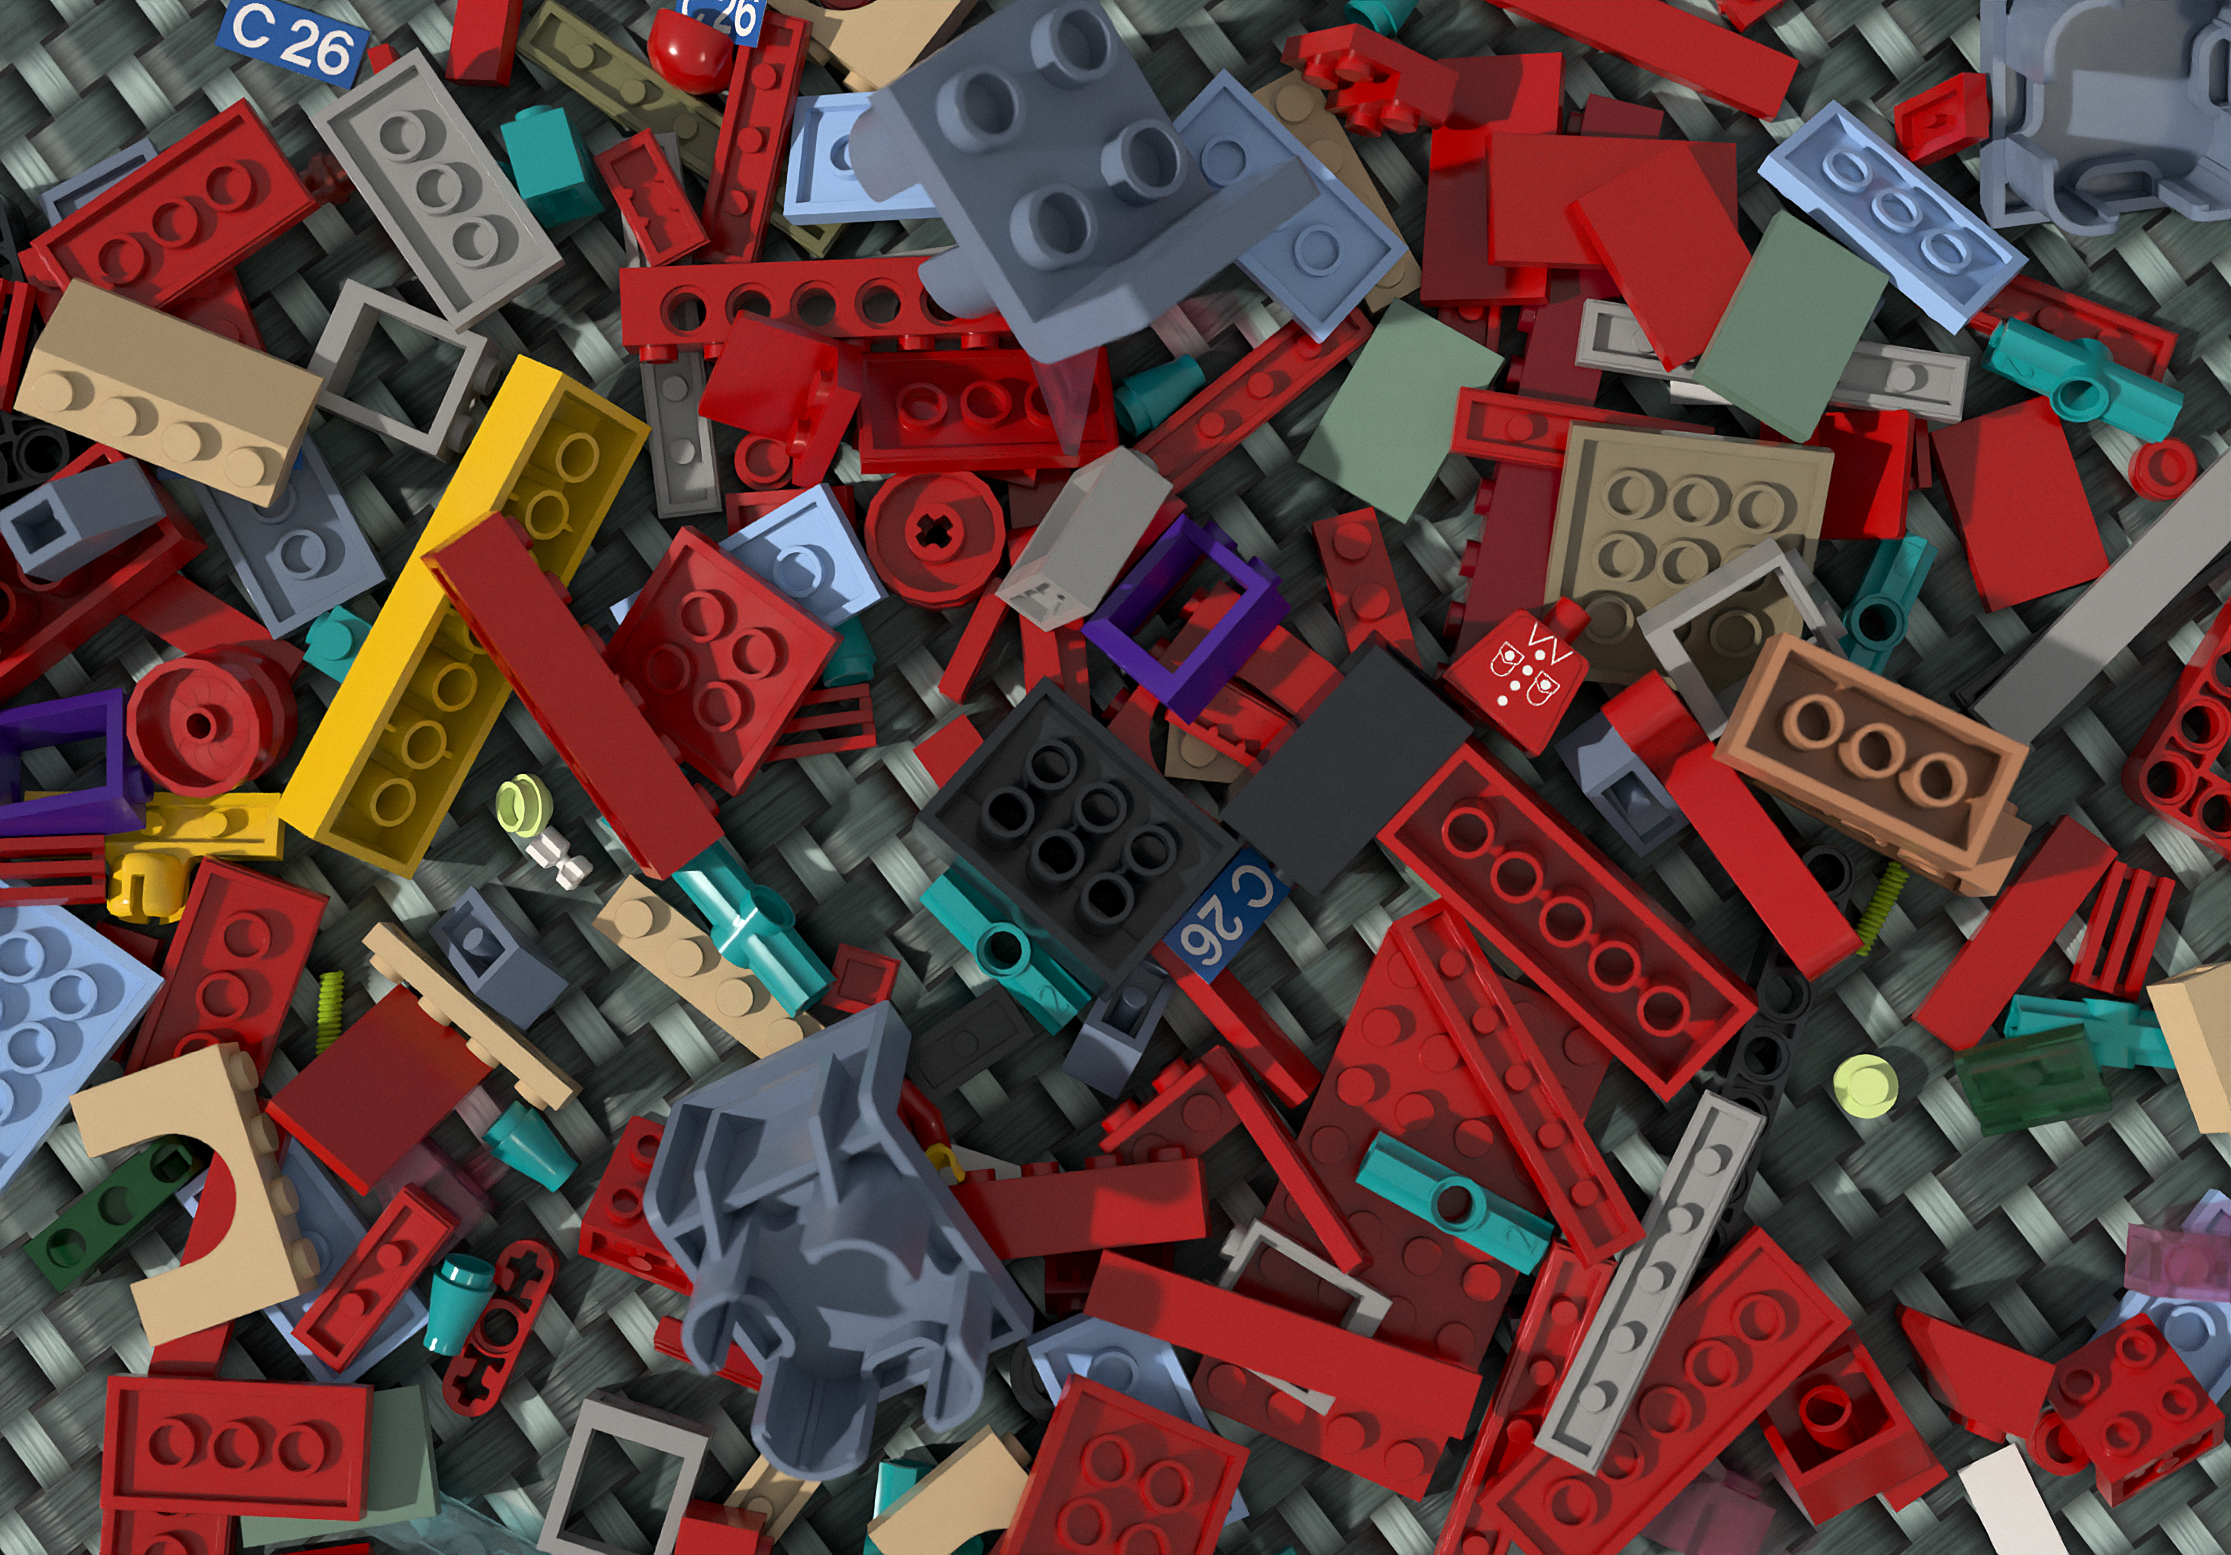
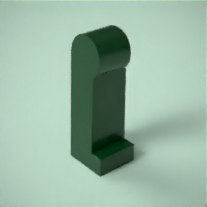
M182 1134L166 1135L140 1155L137 1153L24 1245L23 1249L59 1293L77 1289L98 1271L97 1267L170 1202L177 1198L175 1194L209 1167Z

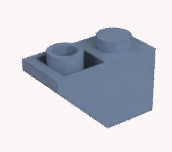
M128 458L45 484L0 511V530L26 574L57 582L168 515L136 459Z

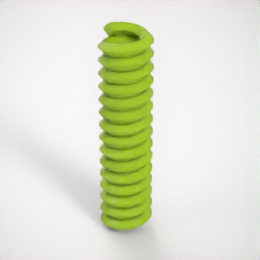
M1888 862L1889 867L1885 868L1886 873H1883V878L1879 879L1880 884L1876 885L1877 890H1874L1875 895L1871 896L1872 901L1868 902L1869 906L1865 907L1866 912L1862 913L1863 918H1859L1860 923L1856 924L1857 929L1854 930L1865 944V946L1856 951V954L1863 957L1869 956L1867 951H1871V946L1875 945L1873 940L1878 939L1877 934H1880L1879 929L1883 928L1882 923L1886 922L1885 918L1889 917L1888 912L1892 911L1891 906L1895 905L1894 901L1898 900L1897 895L1901 894L1900 889L1904 888L1903 884L1907 883L1906 878L1910 877L1908 872L1900 869L1902 866L1901 862Z
M341 970L333 973H322L319 976L322 980L319 982L321 987L318 989L321 992L318 995L320 998L318 1003L321 1006L317 1008L320 1011L317 1014L320 1018L317 1020L319 1026L316 1027L319 1030L316 1033L319 1038L315 1040L318 1043L315 1046L318 1049L315 1053L317 1056L334 1043L342 1032L339 1028L342 1026L340 1015L343 1012L340 1009L343 1007L341 1004L343 998L341 996L344 993L341 990L344 988L342 983L345 980L342 977L345 974Z

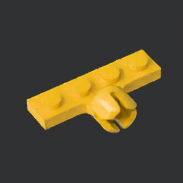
M25 791L24 801L71 792ZM154 792L153 801L146 802L145 829L104 836L106 861L110 866L107 909L120 920L147 925L150 923L152 916L160 917L159 925L180 921L188 900L190 873L197 863L202 862L203 856L206 853L228 861H283L286 821L273 814L282 794L221 793L208 798L180 796L173 792ZM92 855L37 857L27 859L92 860Z

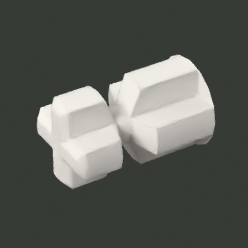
M552 825L541 832L525 850L544 869L557 866L560 870L556 881L566 890H574L593 870V865L584 856L579 855L570 858L567 855L571 844Z

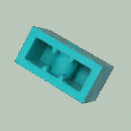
M550 105L533 106L518 112L515 115L516 121L500 125L521 198L546 229L606 211L585 139L563 107L553 110V107Z

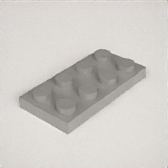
M418 47L309 117L458 335L566 265L553 243Z

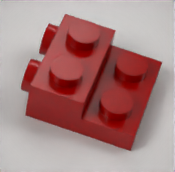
M1358 23L1292 36L1286 40L1280 62L1301 71V80L1316 88L1330 90L1324 110L1345 119V128L1355 134L1379 138L1382 132L1391 131L1398 135H1403L1407 132H1416L1418 126L1424 125L1438 130L1448 122L1454 109L1453 94L1459 77L1458 72Z

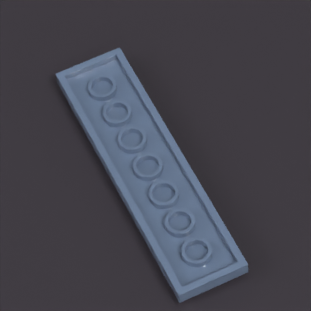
M147 137L37 196L36 199L51 227H53L161 154L156 143ZM307 427L302 441L304 470L291 471L283 495L268 508L187 478L273 640L278 642L283 639L286 640L312 626L323 612L328 611L331 613L336 604L347 607L392 582L309 427Z

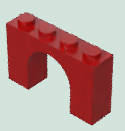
M1221 580L1217 582L1211 592L1200 586L1178 614V617L1184 620L1186 624L1171 643L1162 636L1148 654L1174 674L1240 599L1241 595ZM1278 624L1231 679L1294 716L1337 668ZM1139 685L1134 693L1123 687L1105 709L1101 718L1109 723L1107 729L1164 778L1153 759L1149 740L1151 721L1161 702L1142 685ZM1189 799L1200 810H1202L1207 816H1209L1214 822H1216L1220 826V821H1218L1216 818H1214L1212 815L1206 812L1203 808H1201L1199 805H1197L1195 802Z

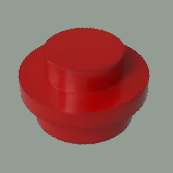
M753 432L745 436L739 443L734 458L735 468L740 479L749 488L758 492L777 491L785 488L793 479V457L785 454L786 443Z

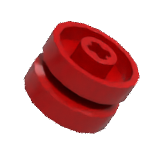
M972 472L897 473L887 479L871 500L864 525L867 556L886 587L908 605L933 612L962 609L981 598L990 579H994L995 576L999 578L1003 572L1008 553L1007 529L1003 510L988 484ZM933 530H945L950 543L942 549L935 543L927 546V537Z
M218 644L158 664L137 682L127 705L126 734L136 761L155 783L180 796L208 798L230 791L248 781L268 774L287 757L298 729V705L289 680L271 659L248 646Z

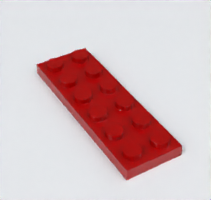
M1754 1225L1683 1295L1596 1477L1537 1447L1533 1442L1475 1500L1526 1555H1617L1853 1322L1761 1227Z

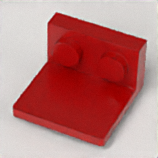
M740 310L734 319L701 396L698 414L711 420L785 442V454L793 457L792 484L811 489L821 483L863 394V348L747 310Z
M1896 410L1822 413L1811 438L1802 443V445L1829 447L1835 453L1819 541L1900 540L1905 536L1916 418L1913 412ZM1761 421L1759 440L1798 444Z
M1180 1056L1151 1079L1156 1091L1137 1105L1130 1096L1101 1119L1102 1123L1100 1125L1104 1128L1105 1132L1099 1136L1098 1145L1106 1155L1108 1153L1112 1155L1123 1154L1124 1166L1149 1163L1148 1151L1166 1148L1187 1147L1188 1159L1197 1158L1239 1125L1242 1120L1199 1057L1187 1064Z
M635 1115L630 1118L583 1217L578 1254L691 1297L694 1284L651 1228L643 1205V1196L666 1126Z
M2145 1313L2135 1315L2053 1364L2056 1366L2045 1397L2096 1466V1487L2112 1509L2224 1442V1414Z

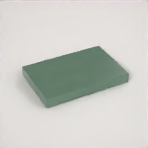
M1781 210L1772 217L1691 378L1796 443L1802 444L1808 441L1890 276L1791 214Z
M1394 297L1297 462L1408 527L1452 454L1448 453L1458 389L1463 386L1489 391L1506 364V360L1504 357L1399 298Z
M425 1383L374 1392L366 1518L357 1522L240 1516L244 1548L442 1514Z

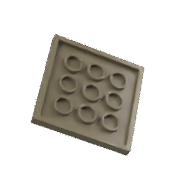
M1570 419L1547 567L1542 619L1561 596H1565L1575 602L1591 617L1592 621L1571 645L1575 651L1591 664L1583 681L1631 686L1655 668L1675 691H1679L1646 640L1636 618L1770 536L1774 538L1783 553L1795 547L1813 574L1835 455L1831 448ZM1774 570L1676 628L1675 631L1716 695L1751 674L1767 638L1785 631L1801 639L1804 619ZM1809 584L1808 586L1804 587V588L1806 589V591L1808 592V594H1809V590H1810V585H1811V584Z

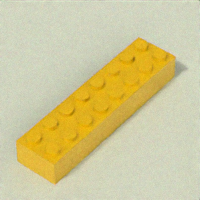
M518 355L273 814L315 841L408 880L412 879L513 690L419 557L484 512L499 510L504 518L512 515L524 527L534 545L528 553L542 573L551 570L567 589L652 427L563 372L523 355Z

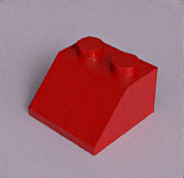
M1898 1302L1894 1316L1931 1397L1951 1408L1947 1419L1965 1426V1429L2000 1444L2004 1443L2007 1433L2029 1441L2056 1366L2019 1348Z
M1854 1328L1840 1335L1755 1418L1815 1526L1932 1466L1914 1426Z

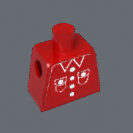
M1561 596L1541 621L1536 619L1527 610L1519 607L1437 678L1436 682L1529 759L1537 757L1546 747L1591 667L1588 660L1575 651L1571 645L1592 619L1579 605L1565 596Z

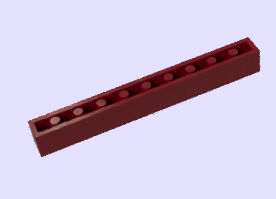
M1590 93L1580 112L1570 110L1563 135L1658 140L1665 111ZM1552 268L1550 304L1522 305L1517 331L1525 332L1527 335L1522 356L1513 354L1510 356L1502 392L1594 408L1603 370L1574 365L1583 305L1586 299L1619 303L1621 292L1608 270ZM1496 461L1492 479L1481 478L1474 501L1473 514L1483 516L1477 540L1467 538L1463 548L1458 576L1467 577L1468 580L1463 601H1451L1443 637L1453 639L1448 663H1436L1432 676L1434 681L1519 607L1527 610L1539 621L1542 620L1547 567L1562 471ZM1471 712L1474 726L1493 730Z

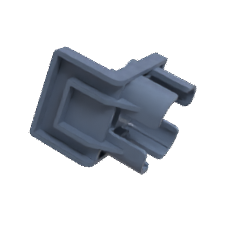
M1099 0L1012 1L868 96L867 98L872 106L865 110L855 121L850 132L848 144L849 158L854 174L866 194L872 200L879 203L921 183L957 241L958 245L931 257L918 268L919 277L933 300L948 313L965 319L982 318L1000 310L1024 350L1032 358L1044 364L1057 362L1149 325L1321 194L1298 155L1213 192Z
M1980 0V73H1986L1987 97L1991 104V120L1988 126L1989 138L1980 142V219L1984 223L1995 229L2052 221L2071 234L2089 237L2118 232L2120 213L2170 206L2193 221L2211 222L2231 219V0Z
M888 1000L866 1008L676 1101L671 1108L643 1196L644 1210L651 1228L694 1284L682 1327V1343L687 1356L702 1375H711L724 1368L732 1336L763 1376L751 1425L754 1443L766 1460L777 1470L790 1477L805 1481L835 1479L860 1467L868 1457L877 1404L928 1381L923 1418L934 1432L940 1433L963 1423L975 1413L981 1403L988 1354L1032 1334L1034 1309L896 1113L912 1033Z

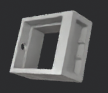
M348 278L307 370L325 376L315 407L450 465L455 452L462 454L468 447L476 427V419L471 416L481 394L488 396L494 389L501 372L502 362L497 360L501 350L488 338L469 330L458 335L449 321ZM380 314L465 350L428 434L343 398Z
M1123 446L1078 469L1068 480L995 595L1045 632L1092 613L1174 485L1158 474L1159 468L1152 459L1139 451L1126 449Z
M1772 536L1636 618L1646 640L1711 741L1723 734L1750 674L1715 695L1675 629L1774 570L1814 635L1806 640V642L1846 661L1849 660L1837 641L1848 634L1844 625L1828 600L1816 607L1804 588L1816 581L1795 547L1783 553Z
M1253 1215L1247 1227L1236 1222L1227 1235L1217 1255L1226 1260L1214 1282L1211 1283L1205 1278L1202 1279V1281L1232 1290L1258 1245L1263 1241L1355 1297L1338 1325L1340 1327L1372 1337L1392 1304L1391 1299L1384 1292L1359 1277L1356 1278L1343 1274L1337 1264L1256 1215ZM1248 1369L1326 1416L1336 1399Z
M594 1389L584 1398L536 1549L551 1553L552 1555H640L564 1530L595 1432L599 1430L685 1458L654 1555H674L681 1516L691 1498L694 1499L717 1427Z

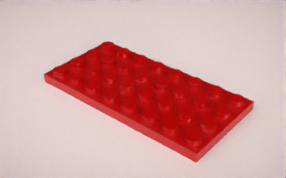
M1387 927L1295 1141L1375 1259L1373 1261L1375 1265L1358 1277L1387 1294L1392 1301L1391 1306L1372 1337L1477 1372L1505 1308L1504 1304L1509 1299L1520 1271L1458 1237L1443 1232L1436 1225L1356 1183L1354 1178L1360 1163L1379 1131H1382L1448 1168L1466 1175L1472 1181L1542 1219L1548 1205L1391 933L1390 927ZM1496 974L1580 1121L1584 1124L1613 1057V1053L1553 998ZM1278 1177L1261 1219L1337 1264ZM1458 1185L1446 1188L1439 1195L1437 1201V1209L1440 1216L1448 1220L1462 1217L1469 1208L1470 1196L1465 1187ZM1263 1241L1258 1245L1232 1291L1337 1326L1355 1298ZM1201 1354L1190 1379V1384L1201 1406L1420 1503L1449 1438L1448 1435L1337 1398L1334 1400L1326 1416L1248 1369L1205 1354Z

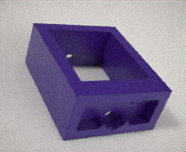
M1182 513L1080 631L1108 658L1190 726L1289 613L1292 607L1276 590L1283 580L1269 566L1256 556H1253L1246 564L1233 554L1238 544L1219 526L1209 520L1201 528ZM1203 554L1247 591L1176 672L1172 674L1131 640L1129 636L1198 557Z
M123 687L0 710V838L79 835L108 836L146 828V802L153 801L154 785L153 780L136 761L126 734L127 705L130 697ZM107 736V786L20 802L22 751Z

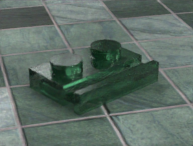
M2084 1023L1954 1052L1955 1070L1974 1116H1977L1979 1119L1981 1133L1984 1138L2113 1111L2111 1092L2109 1087H2106L2103 1071Z

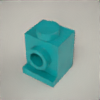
M336 604L331 613L328 611L323 612L311 626L305 641L310 647L302 659L338 682L343 683L374 622L349 606L343 607Z

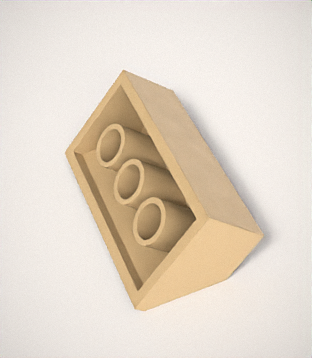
M75 277L70 282L33 349L13 409L268 508L284 493L325 376Z

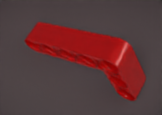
M2230 595L2129 756L2121 773V786L2130 800L2231 861V784L2209 771L2231 735V686L2225 687L2216 676L2218 659L2225 653L2231 656ZM2191 708L2199 711L2204 720L2203 732L2193 742L2184 736L2181 729L2182 718ZM2161 762L2170 773V784L2162 795L2155 796L2147 785V775L2154 764ZM2216 795L2225 807V816L2221 824L2211 830L2203 820L2202 810L2205 803Z
M1655 668L1601 707L1609 722L1628 747L1656 774L1810 983L1865 946L1860 936L1736 770L1711 758L1717 745L1713 740L1709 739L1685 702Z

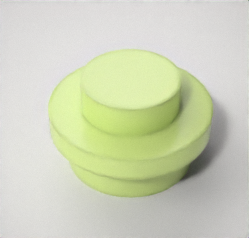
M535 774L516 775L511 781L503 783L497 792L496 813L501 826L508 832H516L519 836L525 838L538 836L545 830L553 813V799L550 791Z
M1870 1054L1854 1055L1842 1062L1834 1074L1832 1084L1833 1094L1838 1105L1848 1114L1865 1119L1875 1118L1886 1113L1895 1103L1899 1089L1897 1075L1891 1065L1884 1059Z

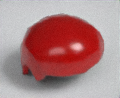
M660 8L653 22L647 42V52L653 70L674 89L694 95L718 94L730 88L736 60L732 61L733 40L727 34L690 16L670 9Z

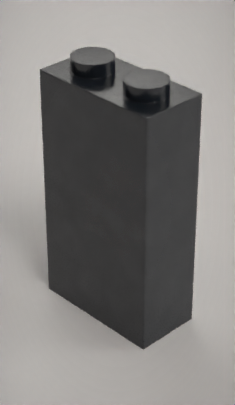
M1374 629L1290 719L1286 726L1265 746L1253 762L1219 796L1218 816L1223 819L1220 822V826L1238 841L1242 848L1249 849L1253 845L1271 860L1268 863L1270 870L1287 887L1297 890L1302 886L1316 898L1475 730L1472 714Z

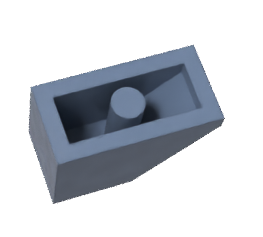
M1602 710L1553 745L1586 797L1639 858L1645 856L1691 823L1656 774L1633 753Z
M473 885L428 931L474 995L525 1031L543 1012L547 1011L554 1004L556 998L569 985V982L548 955Z
M1151 953L1107 1003L1099 997L1097 998L1060 1068L1061 1071L1116 1100L1142 1056L1177 985L1176 981Z

